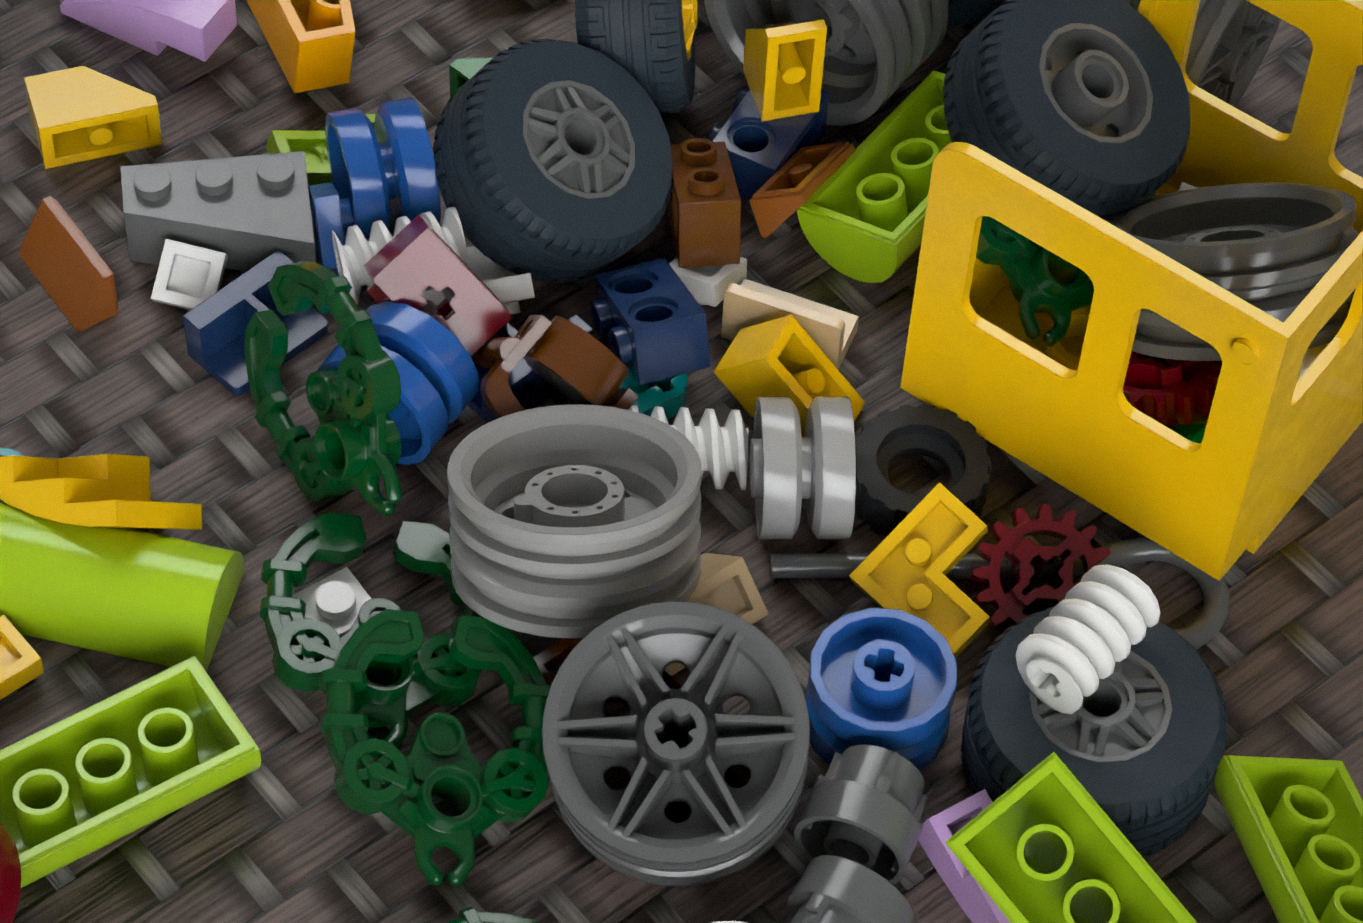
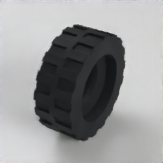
M911 404L901 405L899 409L892 411L887 409L878 413V417L872 422L868 420L862 426L861 435L855 437V514L861 522L865 521L869 524L870 530L877 535L888 536L926 497L903 492L891 484L887 473L888 467L895 458L904 455H923L945 464L950 473V483L947 489L979 518L986 501L992 464L991 455H987V443L983 437L977 435L975 432L976 428L970 422L962 421L957 417L958 414L949 410L945 412L935 409V406L923 404V407H912Z

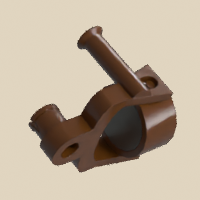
M530 315L515 337H500L498 334H495L471 356L476 365L481 368L490 369L481 381L480 391L486 405L498 418L525 410L513 395L508 383L509 373L522 358L549 386L575 405H600L628 410L639 397L630 388H619L630 375L627 367L619 358L591 334L560 316H555L550 322L543 315Z

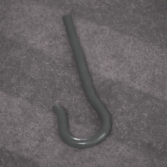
M1147 537L1117 541L1102 546L1109 547L1111 554L1099 565L1108 564L1122 567L1157 561L1173 564L1188 572L1200 585L1204 596L1203 611L1196 621L1174 631L1184 637L1196 650L1215 639L1228 619L1230 592L1224 576L1220 581L1216 580ZM770 553L769 574L770 578L850 579L849 575L871 553ZM967 553L951 569L946 577L948 579H970V572L974 568L987 566L988 561L982 559L976 553ZM1003 556L1000 566V579H1013V570L1005 562L1006 558ZM1057 558L1051 565L1046 564L1040 569L1035 568L1030 563L1035 571L1030 579H1051L1055 574L1054 570L1062 563V559ZM1080 559L1073 563V577L1084 575Z

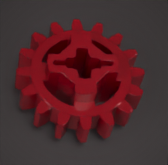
M1131 351L1123 386L1124 396L1134 408L1166 427L1179 423L1184 425L1191 424V414L1193 413L1209 416L1222 361L1175 360Z
M1042 504L1038 509L1036 519L1031 521L1023 508L1016 509L1012 514L1013 529L997 521L990 528V531L998 543L994 545L981 542L975 551L982 559L988 561L987 566L974 568L970 572V579L986 584V590L982 591L974 599L975 604L982 606L992 603L996 610L991 616L988 625L994 628L1007 621L1012 626H1015L1016 622L1028 617V615L1022 613L1027 606L1051 608L1065 600L1067 592L1075 586L1073 584V563L1080 559L1085 574L1111 554L1109 547L1093 549L1089 541L1094 537L1097 528L1091 525L1084 528L1081 532L1074 529L1076 512L1069 510L1060 521L1052 520L1049 504ZM1030 535H1049L1063 542L1057 547L1037 546L1030 538L1026 539L1025 537ZM1003 556L1006 558L1005 562L1013 570L1012 589L1006 595L1000 581V566ZM1057 558L1062 559V563L1054 570L1055 574L1050 580L1051 585L1056 590L1045 584L1039 589L1034 588L1026 596L1022 594V591L1030 584V578L1035 573L1030 563L1035 568L1040 569L1046 564L1051 565Z

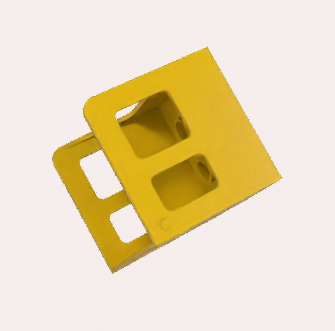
M1140 0L1137 11L1153 25L1168 44L1181 68L1189 94L1191 120L1187 149L1177 171L1155 191L1156 196L1177 192L1182 182L1197 188L1239 183L1283 182L1334 188L1349 194L1356 201L1357 218L1352 227L1358 232V237L1284 323L983 150L968 143L953 142L946 145L936 155L932 165L900 388L924 403L935 406V409L945 412L949 410L958 414L957 417L964 422H970L976 428L975 432L980 437H983L985 440L1218 581L1223 578L1245 550L1254 554L1363 422V178L1343 167L1337 160L1334 152L1358 66L1363 65V0H1246L1302 30L1312 42L1313 51L1292 131L1289 134L1279 132L1197 87L1188 78L1185 67L1200 0ZM983 216L997 220L1084 271L1094 285L1091 305L1072 311L1066 335L1053 347L1044 345L1042 341L1043 334L1054 325L1051 316L1047 312H1034L1041 332L1036 340L1028 338L1020 321L1019 303L1011 291L1010 280L999 265L984 264L976 258ZM1355 290L1348 315L1337 335L1329 343L1308 349L1317 333ZM1141 309H1149L1213 346L1221 357L1222 367L1209 416L1196 413L1191 414V423H1207L1202 443H1195L1137 410L1124 396L1123 386Z

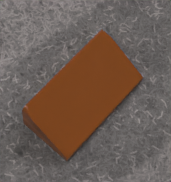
M847 141L801 147L752 196L749 201L763 238L768 237L803 205L854 153L853 143H848Z
M51 196L42 199L22 242L20 257L71 325L77 331H84L118 314L117 309L119 308L114 273L59 202Z

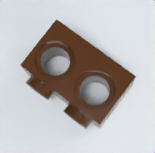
M693 138L684 141L682 144H670L673 158L672 192L669 203L666 205V213L679 268L740 264L741 200L725 141L713 142L709 139Z

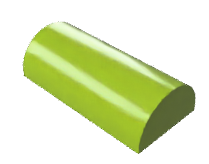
M933 70L855 149L854 153L813 195L797 209L800 226L811 246L829 265L852 279L866 283L883 282L890 278L921 245L933 161L946 145L952 143L945 121L943 95L945 74Z
M0 500V617L5 615L20 634L167 667H172L196 656L207 672L245 571L244 558L241 552L131 528L88 527L59 523L33 516Z
M196 656L0 750V823L9 832L18 852L21 867V888L260 768V749Z
M1055 752L1050 754L945 842L1011 923H1197Z
M1223 755L1215 775V789L1278 922L1363 923V799L1343 761Z

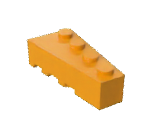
M246 0L294 94L350 83L355 40V26L350 0Z

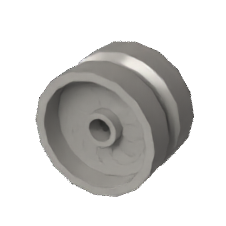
M757 397L754 433L750 443L751 497L754 498L755 524L759 539H792L800 524L802 499L806 500L808 526L817 539L850 538L855 512L856 454L853 411L848 397H815L807 411L805 437H801L799 411L790 397Z

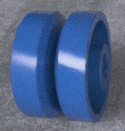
M412 97L381 103L375 116V131L370 119L358 107L327 114L325 118V135L332 182L338 193L339 200L349 198L354 225L361 229L367 241L370 238L373 222L382 220L389 230L391 213L396 222L399 217L407 216L412 221L418 215L421 216L422 213L431 211L440 224V192L438 180H436L435 161L423 116L417 102Z
M384 301L371 305L366 312L373 321L372 325L382 350L394 361L400 376V401L398 407L388 415L395 422L400 434L401 455L398 464L410 465L422 462L448 430V424L454 423L479 391V374L469 352L452 332L432 316L407 304ZM338 344L317 371L338 368L340 361L346 357L344 348Z
M868 608L843 615L824 629L811 651L805 697L810 726L809 741L813 750L829 765L835 752L842 755L847 748L855 745H874L897 752L915 765L919 771L934 761L948 735L950 713L957 687V661L946 638L926 620L898 609Z

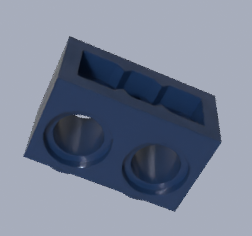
M746 85L742 88L734 103L732 115L724 125L721 123L716 124L708 137L713 142L725 141L740 197L750 200L801 147L814 146L820 142L826 130L829 93L821 90L819 112L762 122L749 86Z
M665 258L594 275L597 299L590 301L589 310L595 332L599 337L606 335L612 353L628 367L639 385L711 367L705 311Z

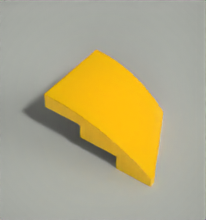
M118 454L67 458L14 455L0 457V500L33 516L59 523L88 527L202 530V504L151 501L150 457Z

